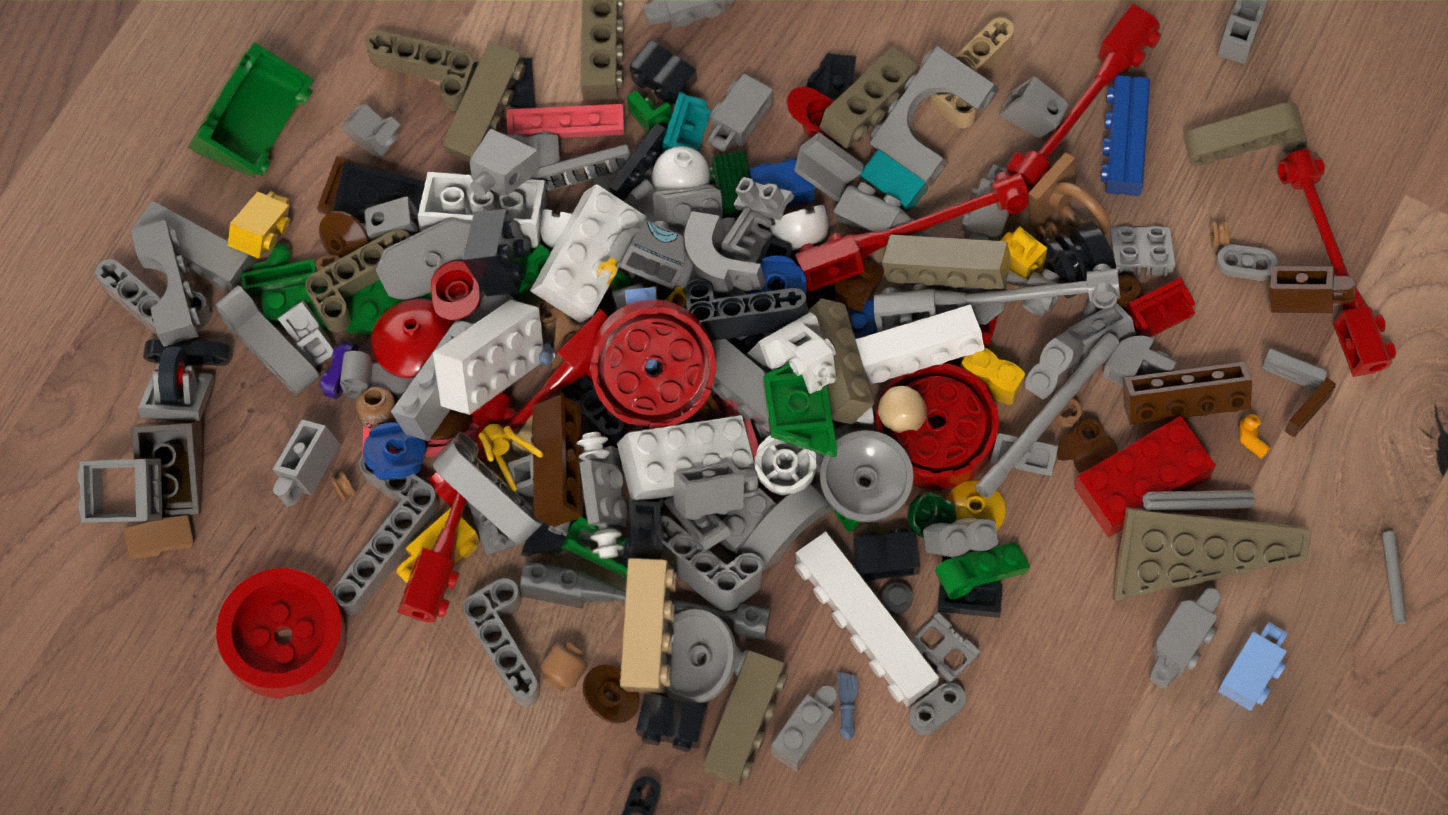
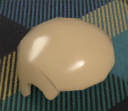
M898 386L889 389L878 402V415L883 425L898 433L907 430L916 431L927 418V406L919 392L907 386Z

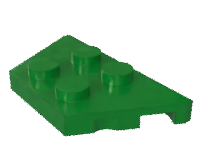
M789 361L782 368L774 369L764 375L763 388L771 438L831 458L837 457V446L827 385L823 386L820 391L810 394L802 374L797 376L793 372Z

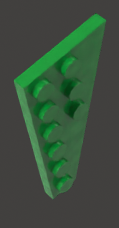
M353 275L342 277V279H349ZM378 280L344 299L351 316V323L345 330L348 333L371 335L381 315L392 306L405 300L388 296L381 280ZM306 284L260 292L263 315L271 324L282 325L278 317L304 300L323 329L331 331L325 326L312 304L305 287ZM321 287L315 293H324L327 288ZM429 292L417 299L432 300V293ZM333 311L329 317H337L342 311Z

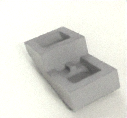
M304 300L278 317V320L296 342L295 348L314 368L332 356L335 347Z

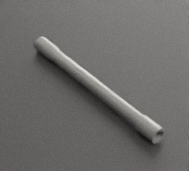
M1107 332L1091 349L1087 358L997 464L992 466L977 483L975 488L982 496L990 498L1005 481L1008 473L1091 375L1116 350L1120 342L1113 334Z

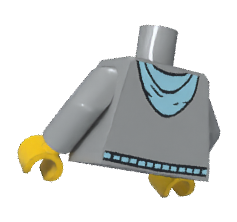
M643 221L639 229L633 227L618 235L607 255L609 260L599 266L596 277H599L602 270H607L611 274L607 284L611 283L616 275V264L618 262L620 263L619 267L670 289H673L675 286L674 292L665 301L673 302L674 298L678 301L679 306L684 307L686 305V295L683 291L689 283L693 263L688 256L687 250L684 248L683 237L678 233L670 231L669 225L666 222L656 221L651 223Z

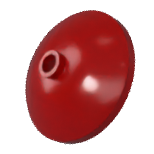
M410 299L400 302L389 308L377 320L371 334L373 355L377 363L388 373L401 378L414 379L456 320H446L438 316L434 310L433 301L430 299Z

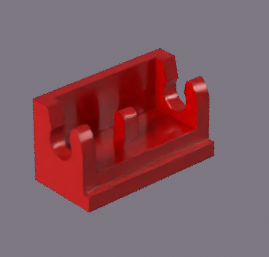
M1179 278L1129 302L1127 313L1133 320L1134 329L1138 336L1151 338L1193 317L1195 311L1192 306L1195 305V301L1185 286L1183 279Z

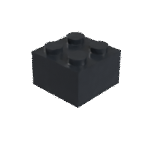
M507 209L475 212L463 256L464 263L486 296L520 293L522 280L526 276L525 266L527 257L531 253L529 240L525 239L517 221L512 218Z

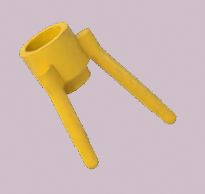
M490 424L478 435L483 443L488 460L493 461L494 457L496 458L513 492L517 490V486L502 457L509 449L510 439L536 456H543V452L515 434L510 426L502 428L499 424Z

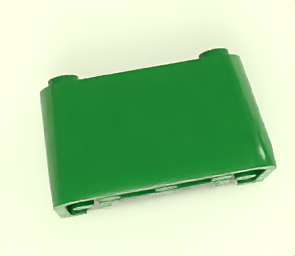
M253 42L235 66L190 141L188 148L197 154L253 178L258 174L263 176L271 164V161L267 159L269 151L293 110L299 103L305 105L313 92L309 87L314 79Z

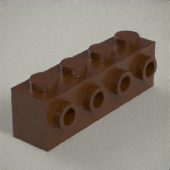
M1245 362L1124 377V408L1130 425L1174 420L1179 416L1186 418L1251 409L1252 378Z
M561 394L532 406L533 446L543 452L542 457L533 454L534 517L553 527L583 517V486L579 462H582V459L579 458V455L582 454V446L577 445V442L581 440V405Z

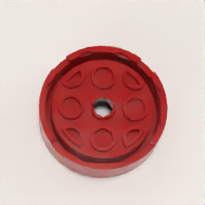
M642 300L628 304L606 319L598 330L592 344L590 364L596 393L603 405L615 417L630 425L634 424L655 429L679 424L694 415L703 406L712 391L711 388L716 373V358L709 335L702 323L691 312L675 303L663 300ZM648 360H658L662 362V370L658 374L651 375L645 371V365Z
M947 363L917 370L914 373L895 377L886 386L881 397L893 387L907 386L921 395L927 406V418L918 430H907L898 433L883 425L878 415L877 405L875 431L893 438L906 451L913 468V485L932 490L949 489L970 481L977 476L987 465L993 454L999 426L998 409L988 392L987 386L968 370ZM935 415L941 416L946 424L943 427L933 429L928 422L929 418Z
M269 569L245 579L226 598L217 619V646L223 661L235 678L252 692L276 699H283V697L298 694L304 695L326 682L339 666L347 643L345 618L333 594L316 577L296 569ZM282 630H291L292 638L288 643L280 644L276 642V633Z

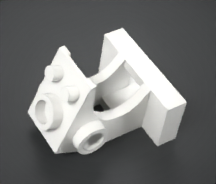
M811 312L759 341L767 366L774 370L789 361L793 372L797 376L802 374L810 394L820 391L823 386L835 382L836 374L833 356L836 355V351L828 339L824 340L817 317Z

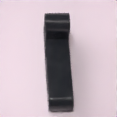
M706 279L692 280L685 289L687 310L702 323L709 335L710 341L776 332L809 313L806 295L797 288L718 299L714 297L711 282Z

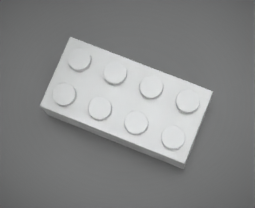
M427 173L418 212L420 232L450 217L472 222L475 212L507 209L512 218L517 221L525 239L529 240L531 248L539 246L542 210H546L547 205L545 180L528 179L509 195L503 196L489 190L481 197L476 195L470 188V184L473 182L471 175Z
M594 185L583 193L530 291L580 323L594 315L610 283L607 284L611 276L609 271L602 270L599 277H596L599 266L609 260L607 255L618 235L633 227L639 229L646 216L599 185ZM617 262V264H616L617 270H618L619 265H620V263H618V262Z
M509 300L433 352L442 407L470 415L540 364L539 353L544 349L539 307Z
M742 415L629 432L617 443L631 500L644 501L674 496V472L729 462H732L739 470H755Z

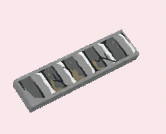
M625 144L540 167L539 171L530 179L545 180V190L548 192L618 173L631 155L628 146Z

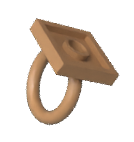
M1066 152L1028 193L1030 224L1035 227H1043L1057 210L1074 227L1088 222L1069 206L1068 203L1074 197L1093 213L1099 224L1097 226L1104 236L1111 229L1110 218L1103 206L1090 193L1076 185L1075 158Z

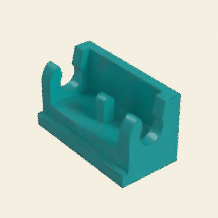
M679 93L663 141L664 152L670 148L680 146L693 148L699 152L711 116V110L706 108V101Z
M879 149L859 175L886 195L898 199L902 207L909 211L915 207L922 196L928 191L924 180Z

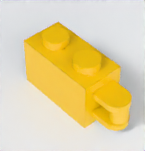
M272 191L267 195L257 192L231 221L227 246L260 259L267 249L271 250L274 247L277 237L280 234L286 233L290 225V218L288 217L290 199L276 195Z
M1021 227L1013 234L1008 232L1001 241L1008 243L1012 259L1009 270L1028 279L1034 272L1042 274L1047 248Z
M451 508L406 547L409 558L396 570V573L406 583L408 582L416 556L423 547L429 550L433 549L438 535L446 525ZM462 517L456 531L455 564L462 557L467 558L472 555L477 549V544L480 542L476 531Z

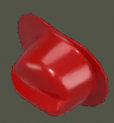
M809 87L792 89L787 95V108L792 117L802 124L804 132L808 137L812 138L817 133H821L829 140H833V138L820 130L819 127L825 110L835 100Z
M452 261L442 265L435 271L431 279V293L436 314L442 319L460 320L474 312L480 302V290L478 282L466 264L461 261Z

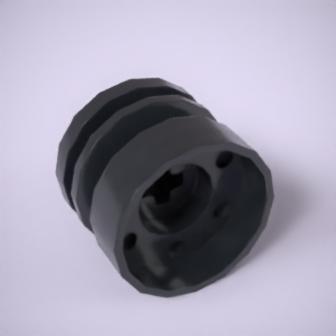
M1092 221L1071 229L1070 239L1062 233L1057 235L1055 240L1051 238L1042 242L1047 248L1045 258L1047 270L1056 273L1060 277L1058 281L1060 284L1087 281L1086 272L1093 271L1094 267L1099 264H1106L1111 269L1116 268L1115 259L1108 241L1099 227ZM1077 294L1064 295V297L1068 299L1076 296Z

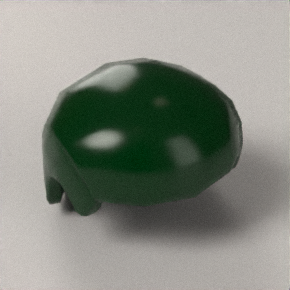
M930 491L920 493L909 505L906 516L910 529L922 538H924L923 530L928 526L936 523L953 524L957 519L953 502L945 499L938 493Z

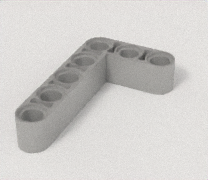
M363 455L359 466L365 480L371 486L397 502L398 505L333 589V596L342 613L346 615H355L365 607L407 552L406 547L422 533L439 509V501L434 488L415 474L404 478L379 479L374 475V472L368 471L369 467ZM398 480L407 481L402 488H392L393 484ZM423 496L431 497L430 501L425 505L416 504L418 499ZM402 521H412V524L409 528H398L399 524ZM383 545H394L389 553L379 552ZM365 569H375L371 577H361V573ZM349 592L356 593L355 598L351 602H342L345 594Z

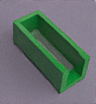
M583 517L573 520L561 548L627 579L628 564L624 563V549L619 550L616 557L601 559L599 554L592 552L598 548V542L590 538L596 531H599V526L589 525L588 520ZM622 536L616 538L617 545L624 547L626 538Z

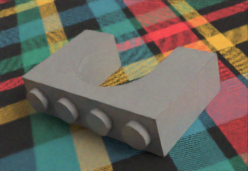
M938 46L934 51L930 50L925 55L921 63L923 67L917 75L914 74L909 78L905 85V93L900 100L896 99L888 109L889 116L883 124L879 123L871 134L872 140L869 143L924 180L931 187L948 162L917 139L913 129V118L917 107L924 99L933 94L949 93L957 96L980 113H983L999 90L992 82Z

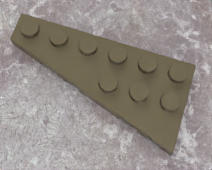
M1126 507L1112 598L1117 601L1126 599L1129 596L1146 595L1166 588H1179L1221 579L1223 576L1250 573L1251 570L1265 567L1273 568L1306 561L1311 529L1307 527Z

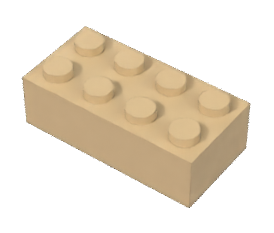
M628 559L620 687L627 692L665 693V686H670L671 667H668L666 661L667 654L672 655L673 636L668 632L669 623H674L675 604H672V601H670L671 591L676 592L677 573H674V569H672L667 560Z

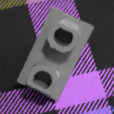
M744 177L736 188L738 197L734 202V206L737 210L741 211L745 207H749L751 211L761 214L770 220H781L786 205L792 201L794 195L791 191L778 188L777 185L770 183L763 185L755 183L753 179Z

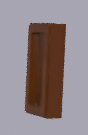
M1327 377L1289 420L1285 432L1292 437H1296L1332 396L1336 383Z

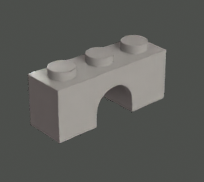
M1268 0L1236 1L1217 56L1246 64Z

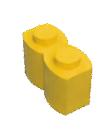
M985 347L983 351L965 356L961 362V368L973 373L987 386L988 392L993 399L1003 404L1013 405L1023 388L1025 373L1019 366L1007 360H999L992 351Z

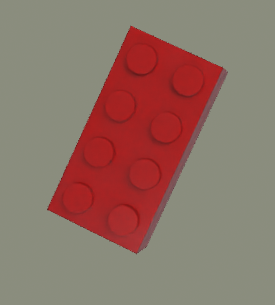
M1179 416L1078 475L1074 489L1109 538L1123 530L1126 507L1144 509L1142 497L1147 492L1189 491L1211 478L1216 464L1182 416Z

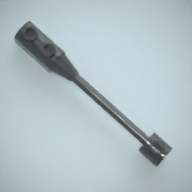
M526 561L520 583L523 597L583 609L584 602H614L615 600L626 603V590L619 589L617 586L590 576L587 572L532 561ZM670 599L672 604H675V613L690 609L709 611L719 616L725 623L734 624V634L742 635L750 640H765L771 609L740 603L737 612L721 611L714 607Z

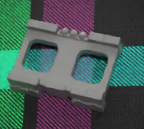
M938 612L910 641L920 654L926 658L925 660L934 668H937V673L945 681L953 683L979 657L980 650L968 639L963 641V637H959V633H955V629H950L952 624ZM930 628H935L944 636V640L933 650L929 649L920 640ZM953 649H958L967 658V661L957 671L951 670L943 661Z

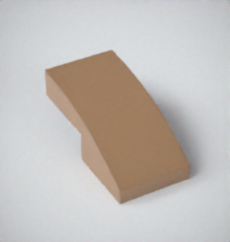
M188 515L150 521L123 530L128 559L159 556L161 551L191 548L193 545Z

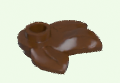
M1086 418L1080 420L1075 425L1073 432L1062 436L1058 443L1057 458L1061 461L1073 460L1075 468L1081 474L1099 464L1102 460L1104 461L1116 454L1118 448L1115 441L1104 434L1103 427L1098 421ZM1083 431H1090L1093 434V438H1086L1083 435Z

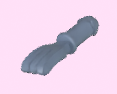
M553 341L545 343L544 349L539 353L541 365H549L555 359Z
M838 672V696L841 701V706L839 707L841 710L840 734L844 739H851L855 733V706H853V701L857 697L858 681L856 675Z

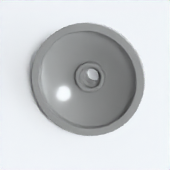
M870 430L851 432L836 440L837 457L824 456L820 468V484L823 494L837 512L849 519L860 522L883 520L896 513L909 497L913 485V468L910 458L903 447L888 435ZM866 477L870 480V484L863 486L860 484L859 479Z
M690 609L676 614L674 623H669L668 632L673 636L672 655L667 654L666 664H668V667H671L670 686H665V694L673 700L696 704L704 703L721 693L732 677L736 664L735 640L728 625L714 613L700 609ZM706 654V655H707V659H706V662H705V664H704V663H703V657H704V655Z

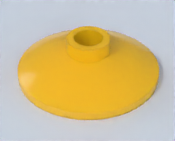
M972 480L961 483L950 491L946 499L953 502L955 506L956 521L962 518L995 521L996 531L1002 526L1005 519L1006 506L998 490L990 498H986L975 488L979 481ZM977 502L981 505V508L973 510L970 504Z

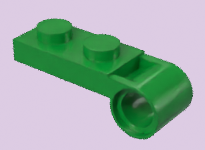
M1013 542L985 551H975L950 558L938 565L935 573L949 598L956 599L969 593L975 586L1026 574L1030 569V565L1017 542Z

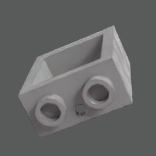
M161 459L79 461L77 478L80 484V501L78 510L81 515V523L162 520ZM135 467L136 513L103 514L102 468Z

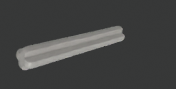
M1250 490L1147 492L1142 497L1143 506L1146 510L1250 508L1255 504L1254 493Z

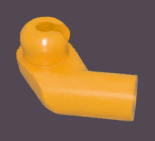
M1247 414L1239 423V440L1243 446L1262 460L1271 447L1258 438L1259 417L1255 414Z

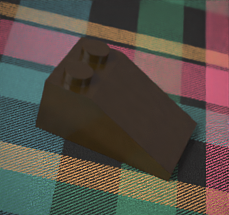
M201 420L140 423L132 426L134 459H161L162 517L199 515L201 513L203 466Z

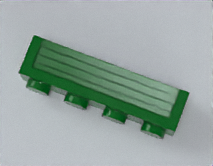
M314 259L241 273L243 290L252 297L261 295L260 292L306 284L308 277L317 272Z

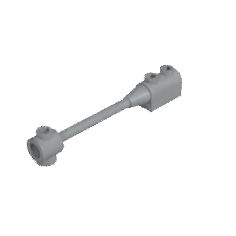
M860 182L857 188L850 185L833 211L839 222L862 233L883 232L914 220L904 213L903 209L899 208L901 202L890 195H886L883 200L873 196L875 189ZM927 229L907 235L922 237H939L933 233L928 232ZM1044 269L1042 274L1034 272L1028 279L1009 270L1006 282L1019 288L1060 284L1058 283L1060 277L1056 273ZM1060 296L1024 300L1022 307L1033 314L1043 316L1046 311H1052Z
M1099 264L1094 267L1093 271L1086 272L1087 281L971 294L929 289L924 284L915 285L912 291L899 292L896 288L892 287L886 288L882 291V294L874 295V317L877 332L970 304L973 306L1089 293V301L1093 302L1096 307L1102 309L1110 308L1116 304L1117 299H1120L1117 268L1111 269L1106 264Z

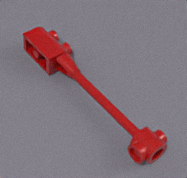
M1132 3L1101 44L1098 59L1103 61V64L1098 70L1093 83L1038 153L1028 151L1026 154L1018 151L1013 156L1006 171L1010 175L1019 172L1024 179L1028 193L1051 169L1048 158L1103 87L1112 82L1116 76L1129 70L1131 66L1138 69L1146 58L1147 54L1143 52L1146 46L1154 49L1158 44L1162 34L1158 32L1160 24L1152 14Z
M1309 149L1295 151L1279 162V179L1283 184L1291 183L1293 189H1303L1336 276H1349L1315 188V184L1321 179L1320 175L1324 174V162L1321 158H1314ZM1355 286L1354 301L1349 304H1342L1343 312L1333 322L1353 377L1382 371L1392 364L1391 359L1396 357L1395 345L1391 341L1384 342L1381 334L1386 328L1384 317L1381 314L1374 315L1372 308L1367 305Z
M1001 172L994 178V182L990 183V193L883 232L849 234L844 237L840 233H835L829 236L825 244L816 247L810 243L803 245L799 253L794 256L797 266L805 274L808 292L865 272L862 259L887 245L886 243H888L890 235L907 236L995 203L1000 211L1006 209L1011 214L1022 212L1027 207L1029 201L1028 190L1022 175L1019 172L1010 175L1008 172Z
M601 309L556 351V354L563 361L546 380L545 386L502 428L510 426L515 433L533 415L532 406L548 400L553 394H557L579 378H583L586 374L592 378L590 364L592 344L598 330L606 319L609 318ZM485 449L481 458L483 463L488 459ZM435 471L428 480L432 483L431 486L434 488V491L452 507L457 491Z
M502 392L470 414L473 416V422L479 426L474 442L479 449L477 458L480 460L484 452V446L478 435L490 424L505 425L514 415L515 409L509 407L510 398ZM459 492L456 493L446 525L438 535L433 549L429 550L423 547L416 556L397 610L400 614L422 622L433 623L436 621L437 616L444 618L450 600L444 599L447 588L454 589L459 577V572L453 570L455 566L456 531L467 502Z

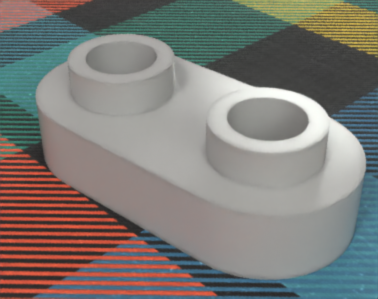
M1230 244L1221 248L1216 259V265L1218 270L1226 276L1265 281L1271 278L1272 266H1278V260L1270 250ZM1233 260L1236 265L1230 266L1226 261ZM1262 264L1266 269L1259 270L1256 265Z
M945 683L916 703L909 713V724L912 730L920 735H930L957 716L965 706L966 696L964 690L955 683ZM946 694H953L956 700L954 702H947L944 696ZM927 712L930 714L931 719L922 721L919 715Z

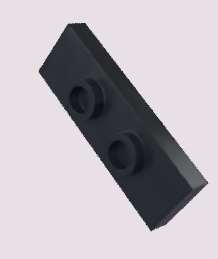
M658 124L653 126L608 185L611 194L625 201L629 193L643 181L645 173L650 167H654L656 160L664 150L663 141L666 135L664 127Z

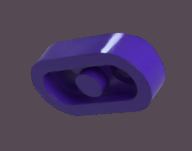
M343 341L341 345H336L332 354L333 363L329 372L326 371L323 374L320 383L324 396L338 399L342 395L343 389L340 385L343 355L347 351H358L357 344Z

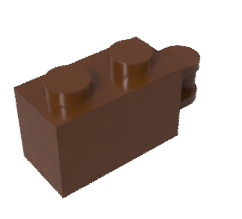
M1272 266L1270 284L1271 313H1333V304H1349L1354 301L1355 281L1349 276H1334L1333 266Z

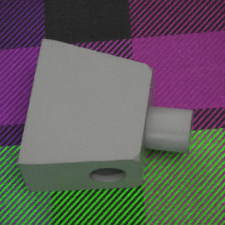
M1033 76L1011 91L999 116L1036 137H1042L1050 131H1055L1065 118L1063 115L1068 107V103L1037 77Z
M490 129L470 160L471 178L473 180L470 184L471 190L481 197L489 190L503 196L509 195L539 171L537 149Z
M403 197L367 208L365 210L366 223H362L371 242L395 229L405 230L411 237L420 232L419 211L408 197Z

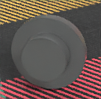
M902 583L890 584L882 593V604L890 613L902 614L909 610L912 605V592Z

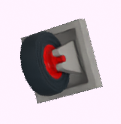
M165 348L160 364H156V370L153 371L138 407L140 417L200 421L214 385L213 374L194 373L193 366H188L186 351L183 348Z

